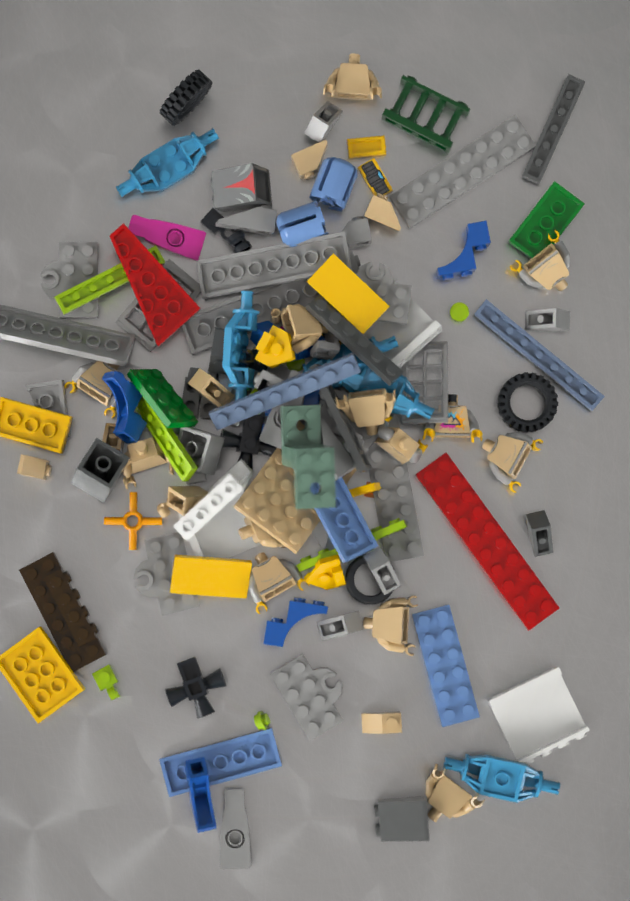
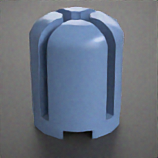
M336 157L326 158L322 162L309 198L312 201H317L318 203L320 201L322 204L329 206L328 209L342 212L347 205L358 177V170L344 159Z
M317 201L281 212L277 217L276 224L282 242L289 247L298 246L296 244L313 237L329 234L328 232L324 233L326 231L325 220Z

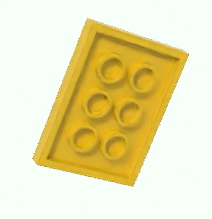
M41 626L0 655V671L37 723L43 721L85 690Z

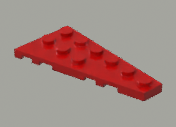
M123 223L110 235V239L155 342L159 347L200 311L201 308Z

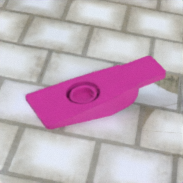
M132 215L128 227L134 235L145 238L146 242L160 249L196 261L199 259L206 232L161 220H149L137 215Z

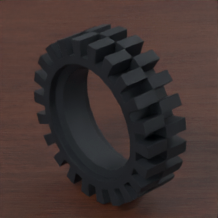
M199 69L195 70V72L193 71L190 76L188 75L185 80L180 82L179 86L175 87L174 92L170 93V97L164 101L165 103L161 106L162 108L159 113L172 126L179 124L205 98V95L209 92L208 90L212 87V81Z
M524 372L523 374L511 377L504 384L498 395L497 408H499V415L502 416V420L510 428H514L518 432L532 433L541 430L553 420L554 415L557 413L558 395L555 393V387L550 384L548 379H544V376L536 375L533 372ZM520 386H534L543 394L545 408L538 418L524 420L516 416L512 411L510 405L511 395Z

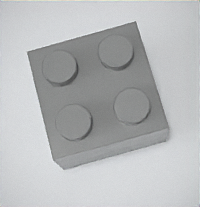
M194 427L180 428L178 439L198 467L196 472L215 475L225 438Z

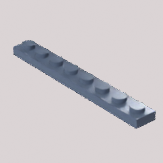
M487 299L474 313V316L591 412L605 397Z
M351 353L209 411V415L216 429L220 430L361 373V369L354 354Z

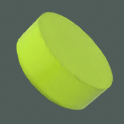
M461 302L455 303L450 309V316L456 322L464 321L469 315L467 305Z

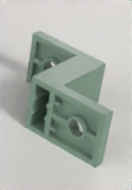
M320 405L280 406L282 465L294 468L295 509L336 507L334 447L321 444ZM302 419L305 421V428L299 431L296 423ZM317 482L320 489L317 493L313 494L310 487L313 483Z

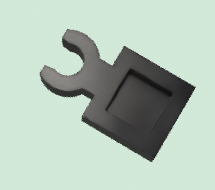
M212 208L200 223L214 235L219 231L222 239L227 241L228 237L225 236V232L231 231L235 233V230L216 227L215 224L218 219L224 217Z
M242 349V352L246 354V359H240V363L249 364L248 368L255 369L258 372H262V370L267 371L268 366L255 360L259 350Z

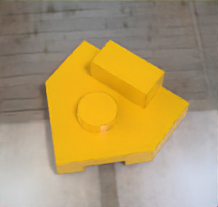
M274 325L269 333L264 331L256 346L259 352L255 360L270 368H275L279 364L295 360L296 357L291 344V334Z
M338 554L319 559L315 564V568L304 577L306 583L326 590L346 585Z

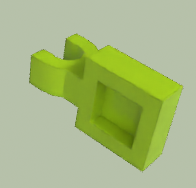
M110 665L92 673L100 691L106 689L111 700L120 697L114 686L119 681Z

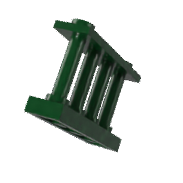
M402 75L400 84L404 85V88L393 109L385 108L381 120L449 153L453 142L450 141V136L461 115L467 117L470 108L462 101L456 102L418 83L417 79L412 76L406 77ZM412 89L420 93L421 96L410 117L405 118L399 112ZM430 98L438 102L427 125L422 127L417 124L416 120L426 100ZM446 106L455 112L444 133L438 135L434 133L433 128Z

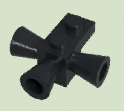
M258 415L244 419L242 432L239 435L222 429L220 434L221 437L225 438L222 448H236V452L241 453L238 461L242 459L252 470L253 455H258V452L271 457L277 447L259 440L265 417Z
M196 656L177 663L183 679V686L165 689L171 707L188 697L189 701L194 700L197 719L214 713L215 710L205 695L209 693L208 689L227 686L221 669L219 668L203 678Z

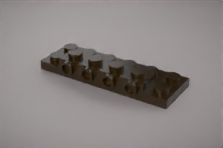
M54 552L19 570L61 654L73 672L107 655L96 635L98 633L94 622L90 623L87 617L90 614L86 606H82L79 601L81 596L76 588L73 589L70 584L72 581L68 571L64 572Z

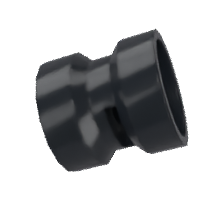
M242 230L233 233L226 239L228 244L234 248V253L248 251L252 247L250 242L246 241Z

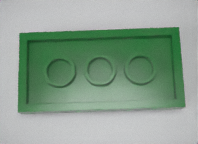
M554 181L508 242L532 259L551 243L555 244L548 240V234L551 239H556L557 234L554 232L556 230L559 232L560 237L585 203Z
M158 369L129 370L127 373L128 378L167 428H186L197 425L199 421L185 405L183 399L174 391L172 385L163 377L161 371Z

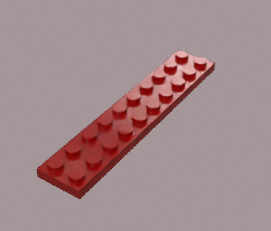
M447 452L415 474L528 631L560 608Z

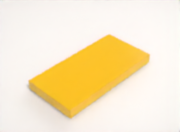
M334 253L307 281L311 287L362 334L390 307Z
M0 397L1 437L57 453H64L73 420L72 416Z
M175 554L170 593L247 598L252 561Z

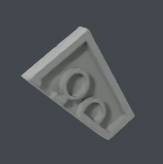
M60 379L25 385L36 407L68 415L64 380Z

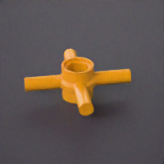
M130 492L129 512L124 517H104V525H124L129 530V550H137V530L143 525H162V517H143L137 512V492ZM131 516L138 518L136 526L129 525L128 519Z

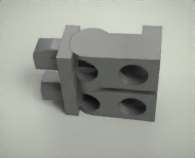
M190 367L188 377H185L183 402L193 412L195 418L198 419L201 399L200 419L212 420L209 411L218 407L188 384L199 369ZM208 372L209 375L220 383L218 373Z

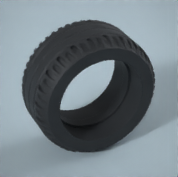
M364 554L354 559L348 566L345 583L348 592L355 600L363 604L374 605L385 601L393 591L385 595L383 592H380L377 595L368 596L362 594L356 588L354 583L355 572L361 565L367 563L363 557L366 555Z

